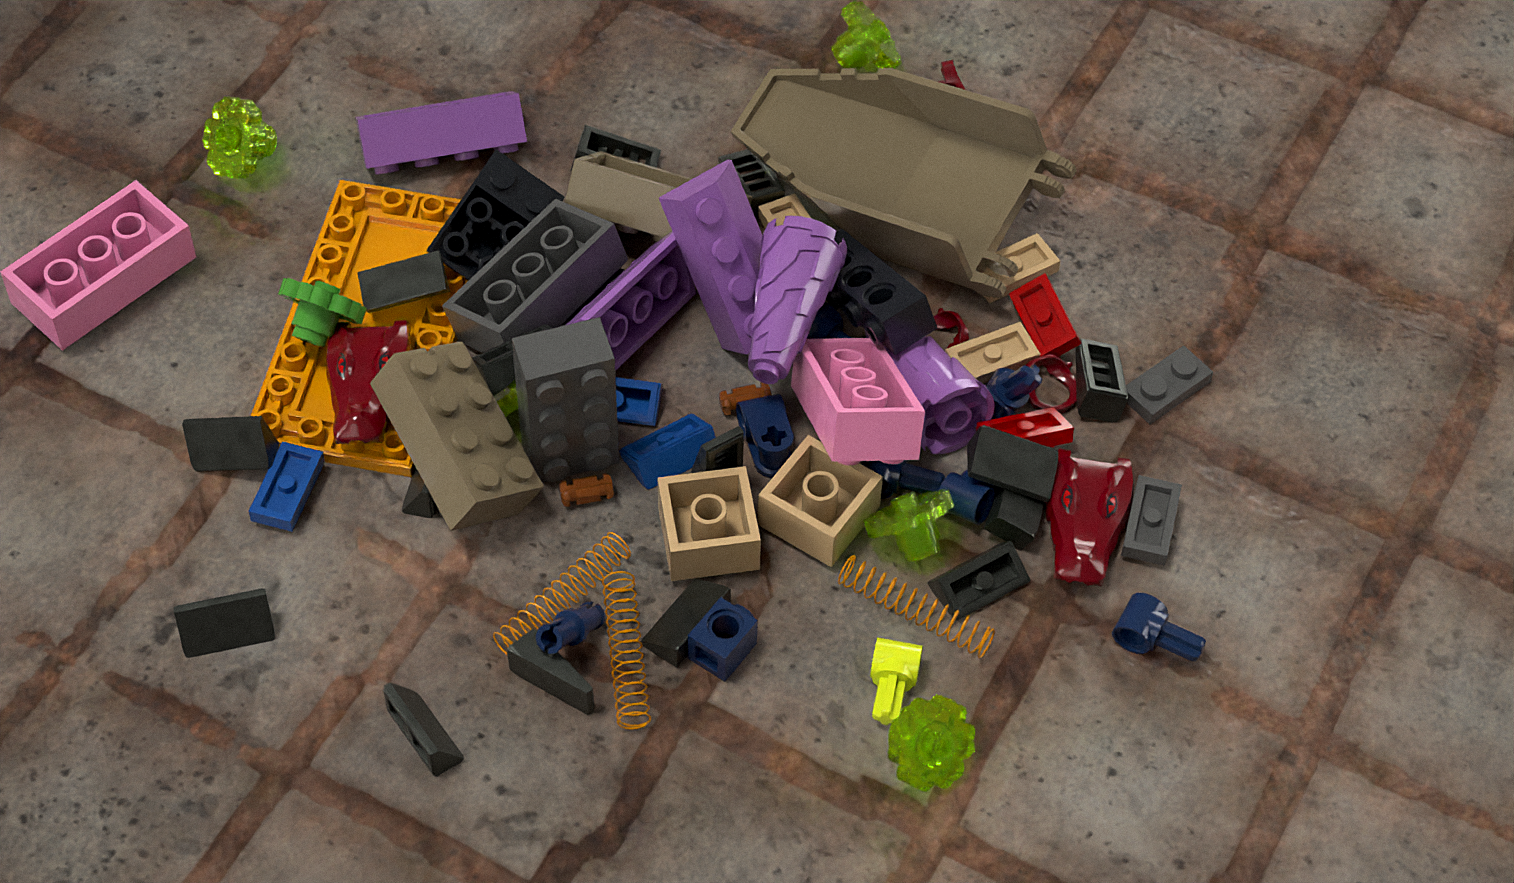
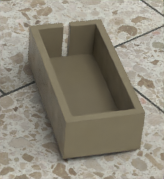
M600 151L589 156L586 155L574 159L565 203L602 219L614 222L616 230L631 234H637L638 230L653 234L652 240L658 242L672 232L659 197L693 178ZM746 194L749 204L751 205L753 196Z
M463 341L433 346L428 352L425 348L394 353L370 384L450 531L519 515L544 487Z

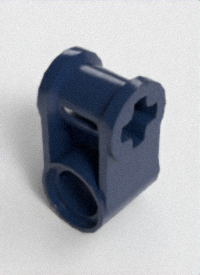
M779 393L736 403L738 425L744 431V440H746L754 467L758 473L768 478H773L792 455L790 449L794 443L793 431L787 418L784 401Z

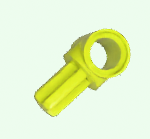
M877 637L870 678L877 685L872 716L873 719L880 721V724L889 725V723L898 722L904 693L913 686L916 687L923 650L922 645Z

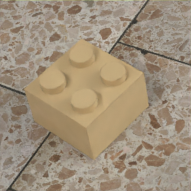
M808 435L758 495V525L832 567L880 507L883 476L860 463L844 465L832 462L822 442Z
M746 466L657 478L658 509L671 581L760 570L761 539Z

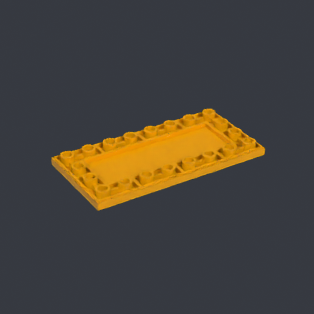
M340 180L301 282L315 285L316 281H321L341 289L339 295L364 306L357 272L427 254V248L461 199ZM443 264L450 292L372 313L366 312L362 324L350 322L351 327L393 326L397 320H407L411 326V350L425 348L428 352L433 346L457 342V336L442 305L468 280ZM293 302L251 416H262L280 444L283 441L322 451L326 463L412 477L415 465L389 417H387L385 422L384 441L382 443H372L370 441L365 444L362 441L355 440L349 442V444H336L333 433L335 413L332 407L331 391L326 374L329 338L325 347H320L293 337L292 333L295 326L291 325L298 307V304ZM339 319L338 322H349V321L340 320V319Z

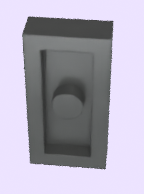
M1183 345L1126 385L1128 394L1127 404L1146 422L1152 424L1209 384L1212 380L1213 371Z
M1141 475L1138 476L1121 556L1165 566L1182 487L1181 484Z

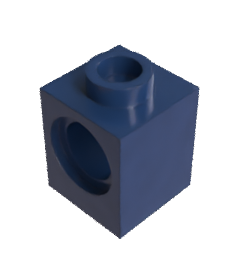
M720 597L688 634V659L726 682L756 646L758 620L745 607L738 604L733 605ZM721 634H729L734 637L723 639L717 636Z

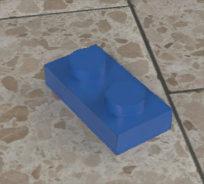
M282 441L273 464L268 469L248 511L250 520L292 532L325 463L323 452Z

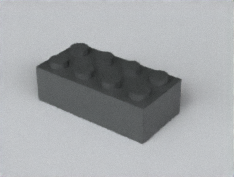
M554 199L448 299L442 307L458 341H463L464 344L483 353L544 324L552 328L560 327L628 261L614 223Z
M600 317L512 338L521 443L541 482H556L570 475L590 470L600 471L610 465L618 464L619 446L615 358Z

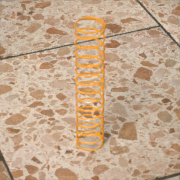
M608 532L607 536L602 537L601 544H594L593 551H586L584 558L577 559L576 566H569L568 573L560 574V581L553 580L551 588H544L543 596L536 595L534 603H527L526 611L519 610L517 618H510L509 626L502 625L500 633H493L498 647L507 655V652L497 642L495 634L501 635L507 647H509L508 643L510 645L513 644L508 637L502 634L503 627L510 628L516 640L518 638L513 631L522 637L521 633L511 627L510 621L512 619L518 620L525 633L528 632L522 623L532 630L528 624L519 618L520 612L527 613L530 621L537 629L539 627L534 623L530 615L541 626L543 625L536 616L528 612L527 607L529 604L535 605L538 613L547 623L550 622L542 615L539 608L553 621L551 615L536 603L537 597L544 598L546 605L554 615H557V613L550 607L547 600L561 612L552 600L545 597V590H552L559 604L563 608L568 609L560 602L555 594L556 592L571 608L567 599L553 589L554 582H559L566 595L572 601L579 603L580 600L575 591L561 581L562 575H569V579L574 587L581 594L587 596L588 591L580 580L570 574L571 567L577 568L578 573L587 585L596 588L594 579L585 570L578 567L579 560H585L591 573L602 581L592 571L588 562L604 578L602 571L594 563L587 560L586 555L593 553L601 568L607 573H612L611 565L604 557L596 553L594 548L596 545L602 546L607 558L614 565L620 566V559L610 548L603 545V540L607 538L615 552L628 559L631 557V551L626 542L619 535ZM609 534L617 536L625 544V546L628 549V552L620 542H618L616 539L612 537H609ZM610 539L618 543L624 549L627 556L618 552L610 542ZM604 547L608 549L617 558L619 564L615 563L609 557ZM597 556L602 558L607 563V565L611 569V572L602 566ZM580 570L592 580L594 586L585 580ZM572 578L581 584L586 594L575 585ZM563 585L573 592L578 601L568 594Z
M856 555L850 556L845 562L838 577L839 585L843 584L845 588H849L854 584L855 593H860L864 590V597L866 599L874 595L875 604H880L884 601L886 610L891 609L895 605L896 615H900L905 611V619L907 621L916 616V625L920 626L926 622L927 631H932L937 626L936 635L940 637L947 632L948 642H952L958 637L957 646L961 648L968 643L969 654L979 648L978 658H981L988 650L995 634L994 628L991 629L989 626L981 642L970 652V643L979 627L980 620L976 623L968 640L960 646V636L970 618L969 615L965 618L958 634L952 640H949V632L959 614V609L955 612L948 628L939 635V625L948 610V604L944 607L938 622L931 629H928V621L938 604V599L934 601L928 616L923 622L918 624V614L927 600L928 593L922 598L916 613L908 619L907 611L917 594V588L912 592L907 606L900 613H897V604L907 588V582L902 586L897 600L887 608V597L894 588L897 577L892 580L886 596L881 601L876 602L877 591L884 582L887 572H884L881 576L876 590L867 597L866 588L876 572V566L871 570L865 586L861 590L856 591V582L864 571L866 561L862 563L855 580L849 586L845 585V581L854 567ZM849 562L847 569L845 571L844 579L840 583V578L843 573V570ZM993 631L992 636H991V639H990V641H989V643H988L986 649H985L984 652L980 655V652H981V650H982V647H983V645H984L986 639L988 638V636L990 635V633Z
M616 571L607 574L602 579V585L604 586L603 595L605 596L604 605L606 606L605 614L608 617L606 624L609 627L607 634L610 637L608 641L611 648L609 654L612 658L610 664L613 668L611 674L612 678L615 679L613 681V688L615 689L614 698L617 700L615 708L618 711L616 722L625 729H638L650 723L651 716L646 713L650 709L649 705L644 703L649 698L647 694L643 693L647 689V684L642 682L645 680L646 674L641 672L645 664L640 661L644 654L638 651L642 648L643 644L638 641L641 637V632L636 630L640 627V622L635 620L638 618L639 612L634 610L638 603L633 600L637 593L632 590L636 583L635 577L631 573ZM615 573H626L633 578V580L620 578L609 582L607 585L604 584L605 578ZM619 580L632 581L631 584L625 587H608L609 584ZM605 589L610 590L612 592L606 596ZM633 591L635 594L631 599L613 600L608 598L614 592ZM607 599L613 601L608 606L606 604ZM634 601L636 604L632 609L614 610L609 608L616 602ZM608 609L614 611L610 616L607 613ZM634 611L637 613V616L633 619L615 620L610 618L617 612ZM609 619L615 621L611 626L608 623ZM635 621L638 623L635 629L621 631L611 628L619 622ZM611 629L613 631H616L617 633L610 636L609 631ZM632 631L639 633V637L634 640L620 641L613 638L619 633ZM611 639L614 640V641H616V642H618V643L615 644L613 647L611 646V643H610V642H611ZM638 642L641 645L636 650L619 651L614 649L620 643ZM612 649H613L614 651H617V652H620V653H618L617 655H615V656L613 657L611 652H612ZM639 652L642 655L638 660L626 662L615 659L623 653ZM613 660L620 662L621 664L617 665L614 668ZM637 662L643 665L637 671L624 672L616 669L627 663ZM614 671H617V672H620V673H623V674H621V675H619L617 678H615V676H614ZM641 673L644 675V678L640 681L622 682L617 680L625 674ZM616 681H617V682H620V683H622L623 685H621V686H619L618 688H616V687H615V682H616ZM639 683L645 685V689L639 692L627 693L619 691L621 687L629 684ZM617 692L625 694L619 699L616 697ZM643 694L646 696V700L639 703H624L620 701V699L629 695ZM619 702L626 706L619 710L617 704ZM632 705H645L648 708L645 712H621L622 709ZM645 714L649 718L647 722L635 725L620 721V718L625 715L639 716Z

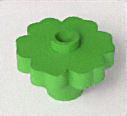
M283 278L278 295L284 297V299L298 304L291 325L295 326L292 336L320 347H325L327 339L332 337L339 319L362 324L367 308L356 301L339 295L341 289L321 281H316L315 285H311L290 278Z

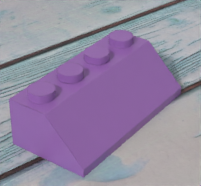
M513 91L355 117L366 169L374 167L375 174L399 171L398 163L414 161L415 167L439 164V156L454 154L455 161L479 157L478 150L494 147V152L496 149L501 153L514 152L519 150L518 143L527 142L519 93Z
M726 160L659 197V201L722 349L748 354L753 335L750 331L755 311V288L760 270L761 238L763 235L732 160Z
M673 231L653 244L638 259L634 260L613 282L609 283L588 305L584 306L566 324L569 325L600 317L615 358V371L696 294L695 283Z

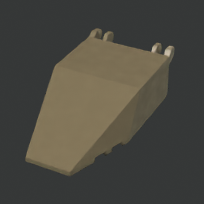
M842 68L841 73L821 74L819 69H770L730 131L736 140L838 229L845 230L878 258L973 289L982 296H991L993 298H1002L1007 287L1002 281L990 277L983 272L988 267L996 274L1005 275L1010 278L1014 277L1018 272V266L1014 261L1002 257L995 252L1032 189L1034 188L1042 195L1051 196L1056 199L1062 197L1065 192V187L1052 177L1049 178L1042 175V172L1046 169L1054 176L1072 179L1077 171L1075 165L1068 159L1046 148L1035 114L1031 110L893 68H878L877 73H857L855 68Z

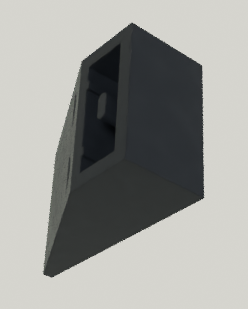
M496 149L426 252L430 253L439 250L443 264L469 281L554 199L563 201L565 196Z

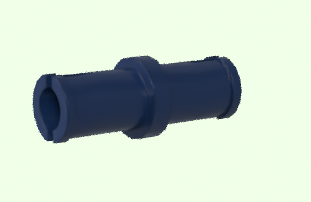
M588 601L576 609L568 608L559 612L552 622L538 628L536 632L537 645L542 651L549 648L548 653L552 654L558 652L566 645L574 646L586 639L589 632L597 630L603 625L605 621L604 610L598 603L593 606V601Z

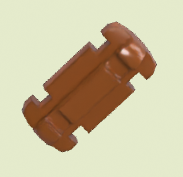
M760 382L761 387L757 388L755 384L732 388V393L727 394L726 390H722L719 393V403L723 414L728 416L731 415V410L736 411L737 402L772 395L769 385Z
M604 473L601 479H597L596 475L572 479L573 484L567 485L566 481H562L559 484V492L563 506L569 507L572 501H576L577 505L601 501L600 496L606 495L607 499H611L614 495V488L610 475Z

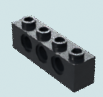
M840 229L836 232L834 241L839 245L844 238L847 245L845 264L839 272L831 292H828L826 297L828 303L835 310L840 308L844 311L854 327H863L874 344H883L894 355L938 329L925 294L845 230Z

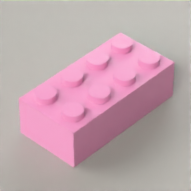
M135 180L0 271L11 304L63 351L195 259L196 254L189 225Z
M870 338L806 339L801 353L796 355L793 362L791 387L831 461L844 465H856L861 461H881L887 464H900L904 460H919L925 410L883 344L876 345Z

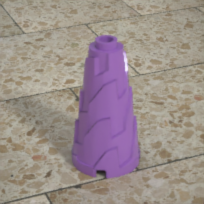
M785 216L783 225L780 226L776 225L777 218L767 224L761 238L760 270L755 288V311L750 331L753 335L748 367L753 373V377L765 384H774L779 379L784 380L796 355L800 354L817 311L823 306L828 292L832 291L839 272L845 264L847 245L844 238L838 245L834 241L837 231L811 218Z
M931 336L923 337L896 355L885 347L925 410L921 447L924 450L925 446H927L932 454H945L956 451L968 444L976 432L974 427L977 422H980V420H991L995 404L994 398L987 387L978 381L958 359L951 358Z

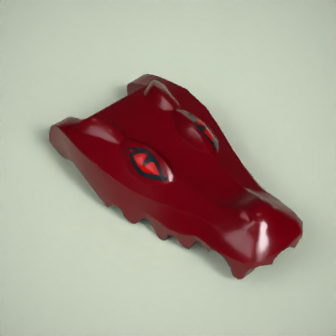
M397 320L393 326L351 327L350 322H338L335 332L328 340L326 358L327 381L335 413L333 433L336 444H349V442L355 440L362 441L365 444L370 441L372 443H382L384 441V426L388 415L370 383L394 353L411 350V326L407 320Z
M1059 448L1058 464L1051 497L1047 503L1045 502L1046 520L1050 522V539L1052 540L1053 551H1056L1054 559L1055 580L1067 581L1068 583L1079 581L1087 586H1103L1108 569V559H1110L1116 547L1119 534L1123 533L1131 512L1134 484L1130 459L1118 457L1117 463L1113 464L1071 457V450Z

